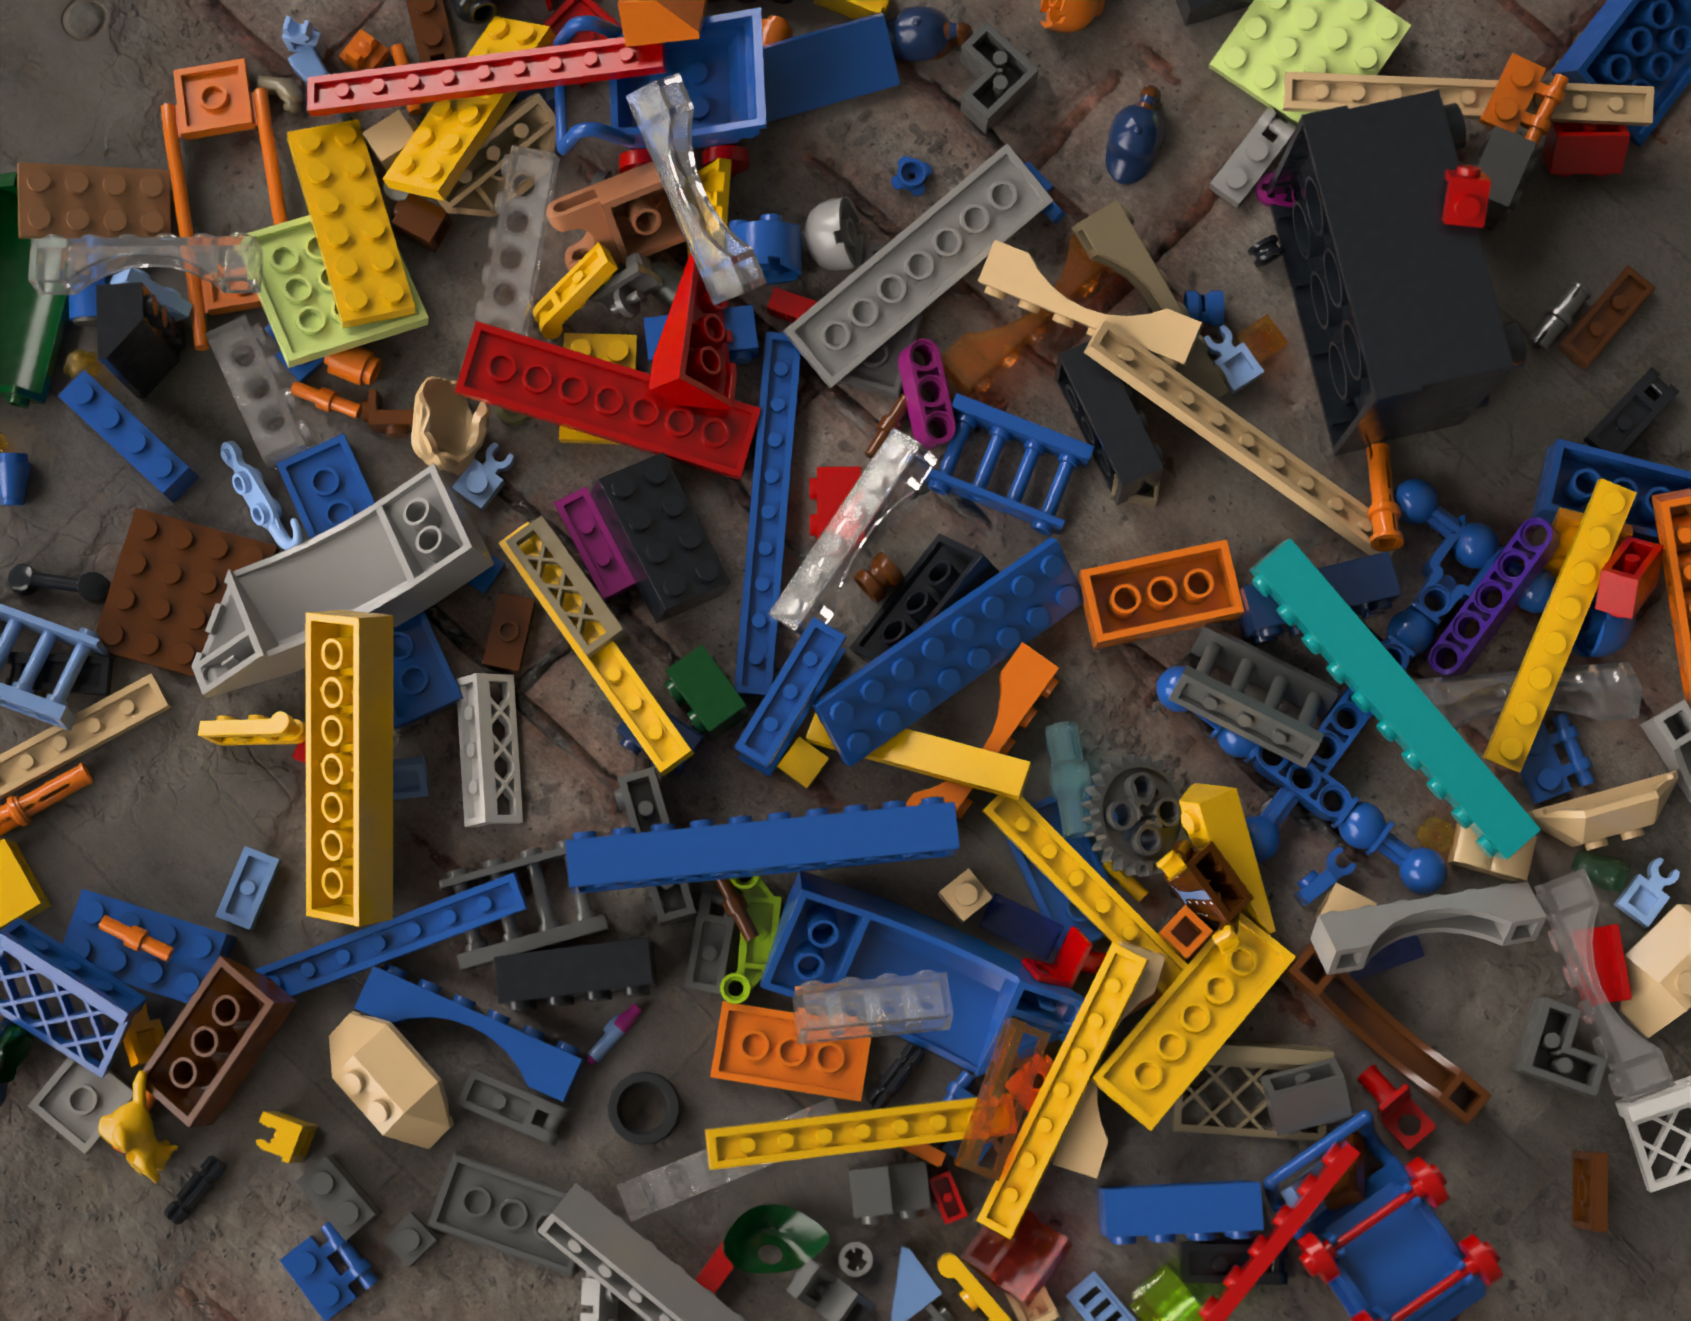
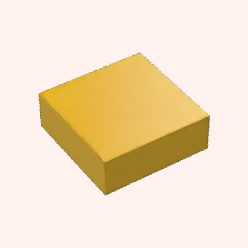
M799 736L777 765V768L808 789L827 764L829 758Z

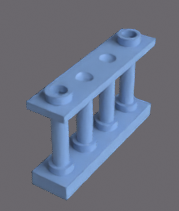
M0 604V620L7 622L0 637V672L22 628L41 635L19 681L13 682L12 686L0 682V706L71 731L77 717L67 707L69 703L66 700L89 652L101 657H107L108 649L100 641L101 636L86 628L81 627L79 631H75ZM55 641L74 646L75 648L52 695L47 694L46 698L34 695L35 691L32 687Z

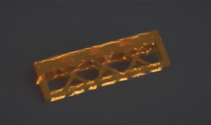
M1013 1017L1005 1018L954 1165L996 1181L1000 1180L1051 1035L1050 1033L1029 1026L1026 1022ZM1023 1033L1039 1038L1034 1054L1020 1060L1017 1050ZM1031 1061L1026 1073L1023 1064ZM1018 1068L1024 1081L1020 1091L1007 1097L1004 1087L1010 1070ZM1018 1098L1013 1110L1010 1101ZM1005 1104L1011 1117L1007 1128L994 1133L991 1124L997 1107ZM1005 1135L1000 1147L997 1138ZM991 1141L998 1154L993 1170L977 1165L984 1144Z

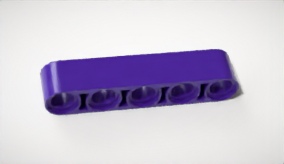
M1531 518L1520 526L1431 649L1429 663L1435 672L1449 678H1459L1468 672L1557 550L1560 544V535L1553 525L1541 518ZM1540 528H1546L1548 533L1546 541L1542 545L1533 546L1531 542L1533 533ZM1517 559H1523L1525 563L1523 573L1517 577H1511L1509 574L1511 563ZM1494 590H1501V603L1497 607L1489 608L1487 605L1488 595ZM1473 620H1477L1480 625L1479 633L1474 638L1467 639L1465 636L1466 625ZM1449 651H1455L1457 654L1456 665L1450 669H1445L1443 666L1444 655Z

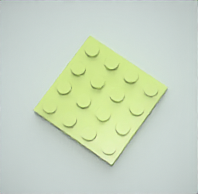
M1254 0L1210 62L1209 68L1297 126L1303 114L1312 112L1283 111L1285 72L1378 75L1411 28V24L1375 0Z
M310 215L236 236L237 248L288 368L428 325L429 317L401 254V261L416 307L415 314L343 329Z

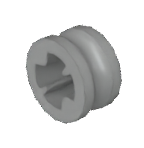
M851 1242L840 1251L838 1257L839 1266L846 1275L861 1277L871 1269L873 1255L865 1244ZM855 1248H858L864 1252L862 1259L866 1262V1265L862 1270L857 1266L856 1271H852L847 1268L849 1260L845 1258V1254L850 1249L854 1253Z

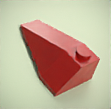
M697 248L690 252L653 356L649 391L679 406L729 410L734 405L737 370L736 363H730L728 344L733 342L732 331L727 330L725 326L724 309L728 307L724 268L721 262Z

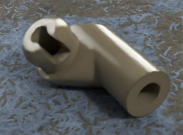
M269 76L258 77L257 88H266L268 95H278L284 101L283 109L285 112L295 114L303 110L302 101L305 100L304 93L293 80Z

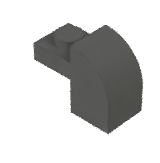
M810 1258L804 1266L797 1270L792 1283L786 1290L799 1301L815 1309L828 1321H864L876 1305L833 1271Z

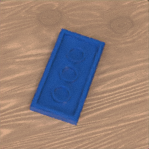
M882 12L763 46L766 122L900 85L886 20Z
M1065 789L1032 804L1031 806L1112 887L1096 852L1091 849L1093 845L1089 837L1085 836L1086 830L1067 790ZM1003 833L1058 952L1072 926L1078 927L1091 943L1105 938Z

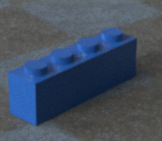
M85 370L58 395L59 398L173 503L199 478L188 465Z

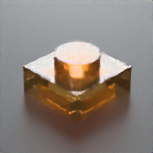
M1268 314L1240 331L1236 336L1240 344L1242 342L1245 343L1259 364L1268 360L1289 344Z

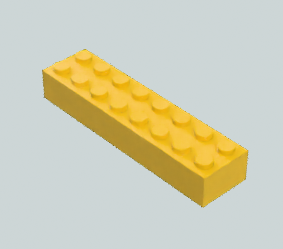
M348 610L306 612V916L354 926H364L393 920V615Z

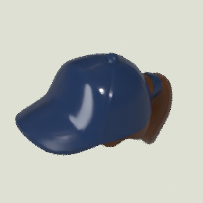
M908 7L903 9L898 17L886 22L894 59L937 60L946 56L957 45L961 47L973 35L969 24L950 22L945 14L932 7Z
M1153 85L1144 86L1139 95L1141 99L1137 103L1129 105L1118 112L1110 126L1106 149V167L1110 176L1122 184L1135 183L1145 176L1156 159L1164 141L1166 132L1164 122L1155 108V104L1160 101L1161 91Z

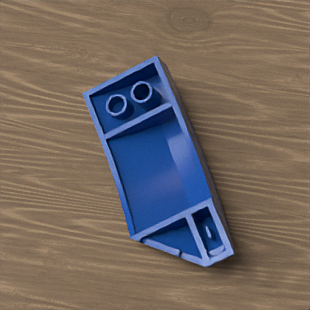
M804 871L798 872L786 900L760 982L761 988L832 1010L912 1042L974 1073L975 1077L990 1072V1067L1009 1059L1012 1063L1039 1052V1047L1060 1039L1063 1042L1085 999L1069 988L1035 980L1019 959L941 921L876 895Z

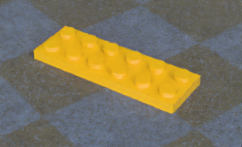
M494 16L467 57L548 47L556 36L550 26ZM518 91L435 102L383 177L384 182L390 189L445 201Z
M359 119L287 132L288 144L342 328L414 315L416 307Z
M1241 912L1237 933L1241 946L1223 956L1218 945L1215 944L1211 937L1091 1079V1082L1150 1131L1155 1128L1296 958L1295 955Z

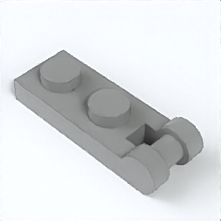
M1270 107L1265 110L1258 122L1208 187L1237 209L1291 140L1297 127L1291 122L1286 124L1277 118L1278 113ZM1267 129L1278 136L1273 143L1263 136Z

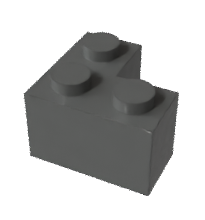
M987 21L961 46L960 63L978 80L962 94L960 111L987 134L1036 86L1039 69Z
M1544 997L1533 1000L1512 1072L1583 1097H1597L1608 1060L1571 1047L1582 1010Z
M925 1160L849 1169L854 1218L862 1217V1225L886 1222L885 1215L893 1214V1212H900V1219L922 1217L923 1209L931 1208Z

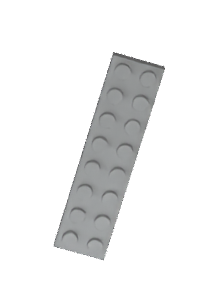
M1007 143L787 327L783 333L826 385L831 388L989 255L994 240L1004 243L1048 206L1053 199Z

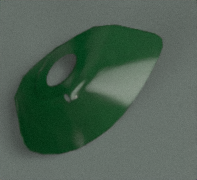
M766 1204L748 1209L736 1219L723 1240V1252L735 1268L744 1272L758 1274L781 1273L803 1266L809 1258L813 1260L828 1245L830 1237L820 1224L804 1213L788 1206ZM764 1245H774L782 1252V1258L776 1264L764 1263L758 1256L759 1249Z

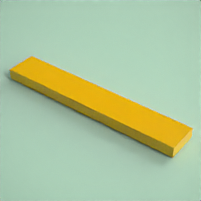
M815 712L806 735V741L810 744L836 750ZM907 728L864 757L872 761L1019 801L1021 800L1032 767L1030 761Z

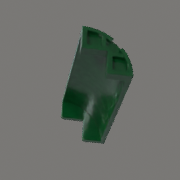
M17 172L0 174V398L7 399L6 403L9 405L28 409L30 403L45 404L69 313V287L76 286L79 273L66 266L59 255L57 240L19 238Z

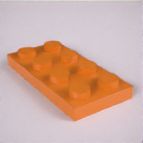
M723 1001L710 1077L861 1102L873 1025L743 1004H731Z

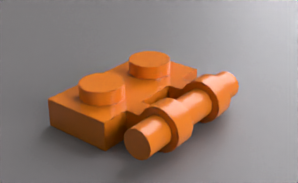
M1512 53L1478 122L1492 129L1496 125L1514 134L1520 125L1528 129L1525 138L1536 142V147L1542 135H1547L1552 125L1550 118L1556 106H1560L1566 96L1564 90L1569 78L1562 74H1555L1551 85H1546L1540 82L1546 68ZM1533 96L1543 100L1536 115L1526 112Z

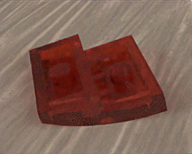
M1027 1209L1014 1238L1009 1239L984 1225L960 1258L1003 1292L1029 1307L1073 1245L1067 1237L1040 1222L1037 1216Z

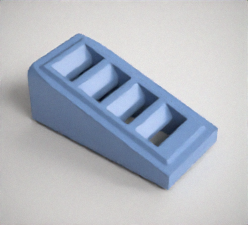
M309 46L288 57L294 72L306 85L307 77L329 75L315 47ZM349 112L335 114L343 122L350 120Z
M1092 1271L1065 1295L1085 1321H1106L1116 1311L1121 1314V1317L1116 1321H1137L1095 1271ZM1097 1286L1100 1292L1083 1306L1079 1300ZM1107 1298L1111 1304L1093 1318L1090 1312Z

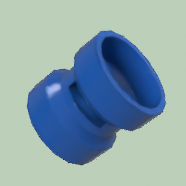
M1196 290L1184 292L1183 304L1188 310L1190 318L1202 323H1208L1211 327H1221L1223 325L1224 294L1222 290H1210L1207 294H1199Z

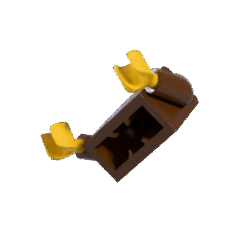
M1183 839L1175 842L1169 853L1159 860L1156 865L1165 872L1164 878L1168 882L1171 892L1177 895L1184 905L1190 908L1199 918L1214 920L1220 923L1219 932L1212 935V939L1224 956L1241 946L1237 937L1240 911L1254 897L1213 841H1209L1196 848H1193V845L1188 840Z

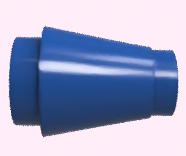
M0 453L1 505L24 506V498L32 463H28V454Z

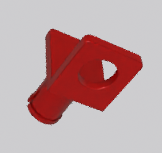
M1072 926L1053 964L1025 957L1021 964L1037 981L1072 989L1080 971L1097 975L1107 953L1091 951V941L1078 927Z
M1375 1064L1367 1068L1358 1077L1357 1082L1380 1104L1377 1108L1378 1120L1407 1151L1412 1150L1435 1130L1436 1126L1433 1121L1411 1099V1091L1407 1083L1396 1089L1378 1070ZM1405 1115H1414L1421 1122V1128L1415 1135H1404L1398 1128L1399 1120Z

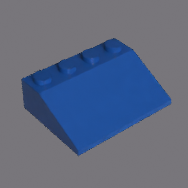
M1607 0L1551 74L1553 76L1555 74H1562L1568 77V83L1654 86L1653 123L1650 126L1626 125L1630 134L1629 140L1636 146H1641L1691 81V0Z

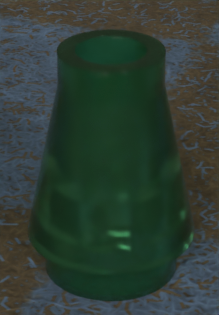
M1579 848L1570 869L1580 873L1607 893L1611 890L1620 894L1631 866L1623 863L1624 859L1587 852Z

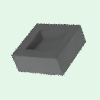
M410 1212L382 1240L409 1268L439 1239L414 1212Z

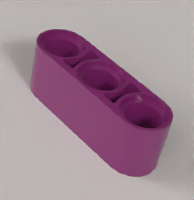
M919 339L900 352L898 368L915 442L924 449H934L950 441L955 434L956 426L938 346L929 339ZM914 351L923 355L925 360L924 366H920L914 361ZM922 386L931 391L932 402H928L922 397ZM929 422L938 426L940 430L939 438H935L930 434Z

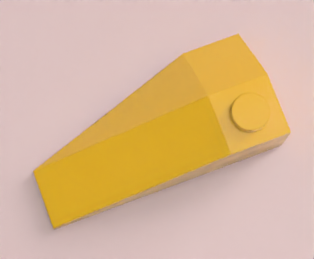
M1201 783L1190 785L1179 800L1182 811L1181 822L1184 829L1188 832L1189 838L1195 847L1213 841L1254 897L1240 912L1266 933L1276 932L1237 788Z

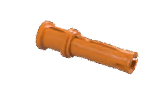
M1382 442L1373 443L1371 447L1368 446L1366 448L1372 505L1368 509L1367 517L1372 522L1373 535L1370 537L1371 548L1376 551L1387 552L1394 551L1403 546L1404 536L1399 532L1398 520L1402 515L1401 508L1395 503L1390 460L1391 450L1388 444Z
M79 763L74 768L49 780L20 798L17 795L8 797L7 803L0 806V840L3 834L20 825L22 827L29 825V822L32 821L31 817L63 800L83 787L94 783L84 763Z

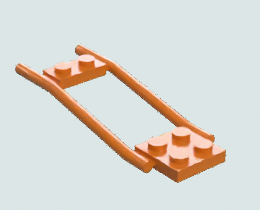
M245 58L173 70L177 105L168 103L161 106L164 140L187 279L189 302L193 304L190 312L194 347L197 351L209 349L206 314L213 316L262 307V304L247 269L205 276L201 280L179 139L183 138L185 141L256 129L258 125L274 225L288 221L268 90L266 88H257L254 92H251L248 65Z

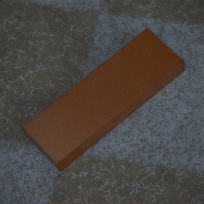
M1627 265L1556 348L1585 371L1656 287Z

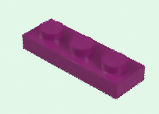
M587 486L555 501L554 505L603 600L607 601L637 586Z

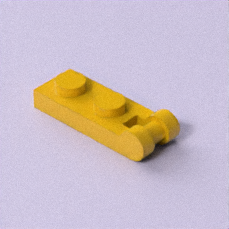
M598 242L533 308V316L539 324V329L544 338L556 339L563 331L562 324L576 310L581 309L586 304L588 298L601 285L606 284L618 269L609 250Z
M281 711L276 712L271 718L263 715H248L247 720L220 715L216 717V721H200L198 736L219 746L300 744L306 740V723L293 719L292 716Z
M948 1252L940 1255L937 1261L938 1270L946 1278H955L964 1288L959 1293V1296L973 1312L980 1307L988 1316V1321H1012L955 1254Z

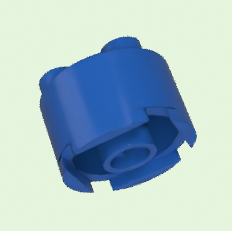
M764 214L761 216L760 221L739 219L729 222L730 278L747 284H751V277L761 278L762 285H776L795 281L798 279V274H802V231L800 225L783 222V216L779 214Z

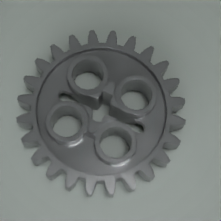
M1137 753L1114 758L1112 762L1101 765L1102 772L1091 776L1096 785L1085 787V791L1092 799L1081 804L1084 808L1090 810V815L1081 818L1082 822L1091 823L1092 829L1088 830L1085 836H1095L1097 840L1091 849L1093 851L1103 849L1104 854L1101 862L1114 861L1113 871L1125 870L1126 876L1139 875V877L1163 873L1164 871L1158 868L1156 863L1169 853L1174 843L1183 839L1191 843V839L1185 834V829L1181 822L1182 811L1179 803L1180 798L1183 796L1179 790L1185 782L1183 780L1174 782L1172 778L1175 769L1163 770L1164 761L1161 759L1152 762L1151 755L1149 754L1139 757ZM1134 784L1137 789V794L1134 791ZM1114 811L1117 815V822L1114 817ZM1140 837L1142 838V841H1143V847L1141 846V843H1140Z

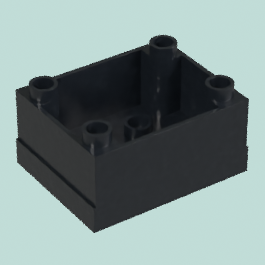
M1439 89L1349 109L1348 105L1303 114L1267 189V197L1274 198L1275 195L1284 193L1287 194L1284 199L1287 202H1293L1292 191H1294L1296 201L1293 204V208L1271 204L1270 210L1279 244L1285 250L1282 256L1334 456L1363 450L1368 446L1371 447L1373 443L1461 425L1474 409L1488 405L1489 393L1511 369L1523 367L1526 362L1525 342L1519 325L1515 321L1502 323L1477 227L1447 225L1442 222L1448 185L1445 173L1446 170H1457L1459 161L1456 150L1463 149L1466 145V126L1459 105L1457 103L1443 105Z

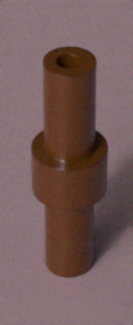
M904 394L899 396L889 414L883 415L876 426L877 433L864 453L868 459L877 461L889 440H894L902 428L900 422L908 411Z
M730 879L714 880L725 900L722 905L728 917L733 916L745 941L749 942L758 937L759 933L746 910L749 905L743 894H738Z

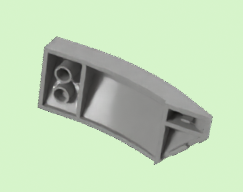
M433 463L373 505L308 541L238 570L232 571L228 569L224 583L228 585L221 604L215 603L205 629L209 636L202 653H196L191 666L202 695L206 698L306 668V612L348 610L393 615V628L435 605L493 566L494 562L480 533L439 468Z

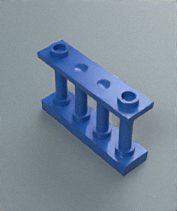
M956 393L951 405L955 422L957 423L955 434L950 440L939 470L926 467L923 482L928 483V488L938 494L947 496L951 492L1032 524L1031 529L1040 534L1051 536L1052 533L1060 535L1065 520L1055 517L1073 470L1078 469L1079 466L1087 467L1094 446ZM978 426L990 431L991 439L973 484L952 477V474L970 430ZM1011 439L1024 444L1023 448L1026 451L1006 498L986 489L1005 442H1009ZM1044 453L1058 457L1057 461L1060 465L1043 508L1039 511L1021 504V500L1039 455L1043 456Z
M815 617L811 619L734 748L740 752L739 760L769 778L771 777L813 707L811 703L819 697L845 654L846 649L841 646L846 640V635Z

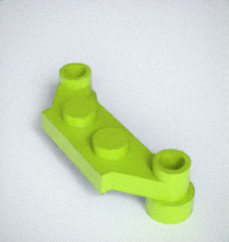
M753 876L748 882H742L739 878L730 879L733 885L743 892V896L749 905L746 910L759 933L758 937L746 942L740 932L738 970L727 975L720 985L722 997L731 1004L745 1002L749 998L751 990L761 981L780 922L782 897L773 896L760 876ZM735 982L743 985V992L739 996H732L729 992L730 986Z

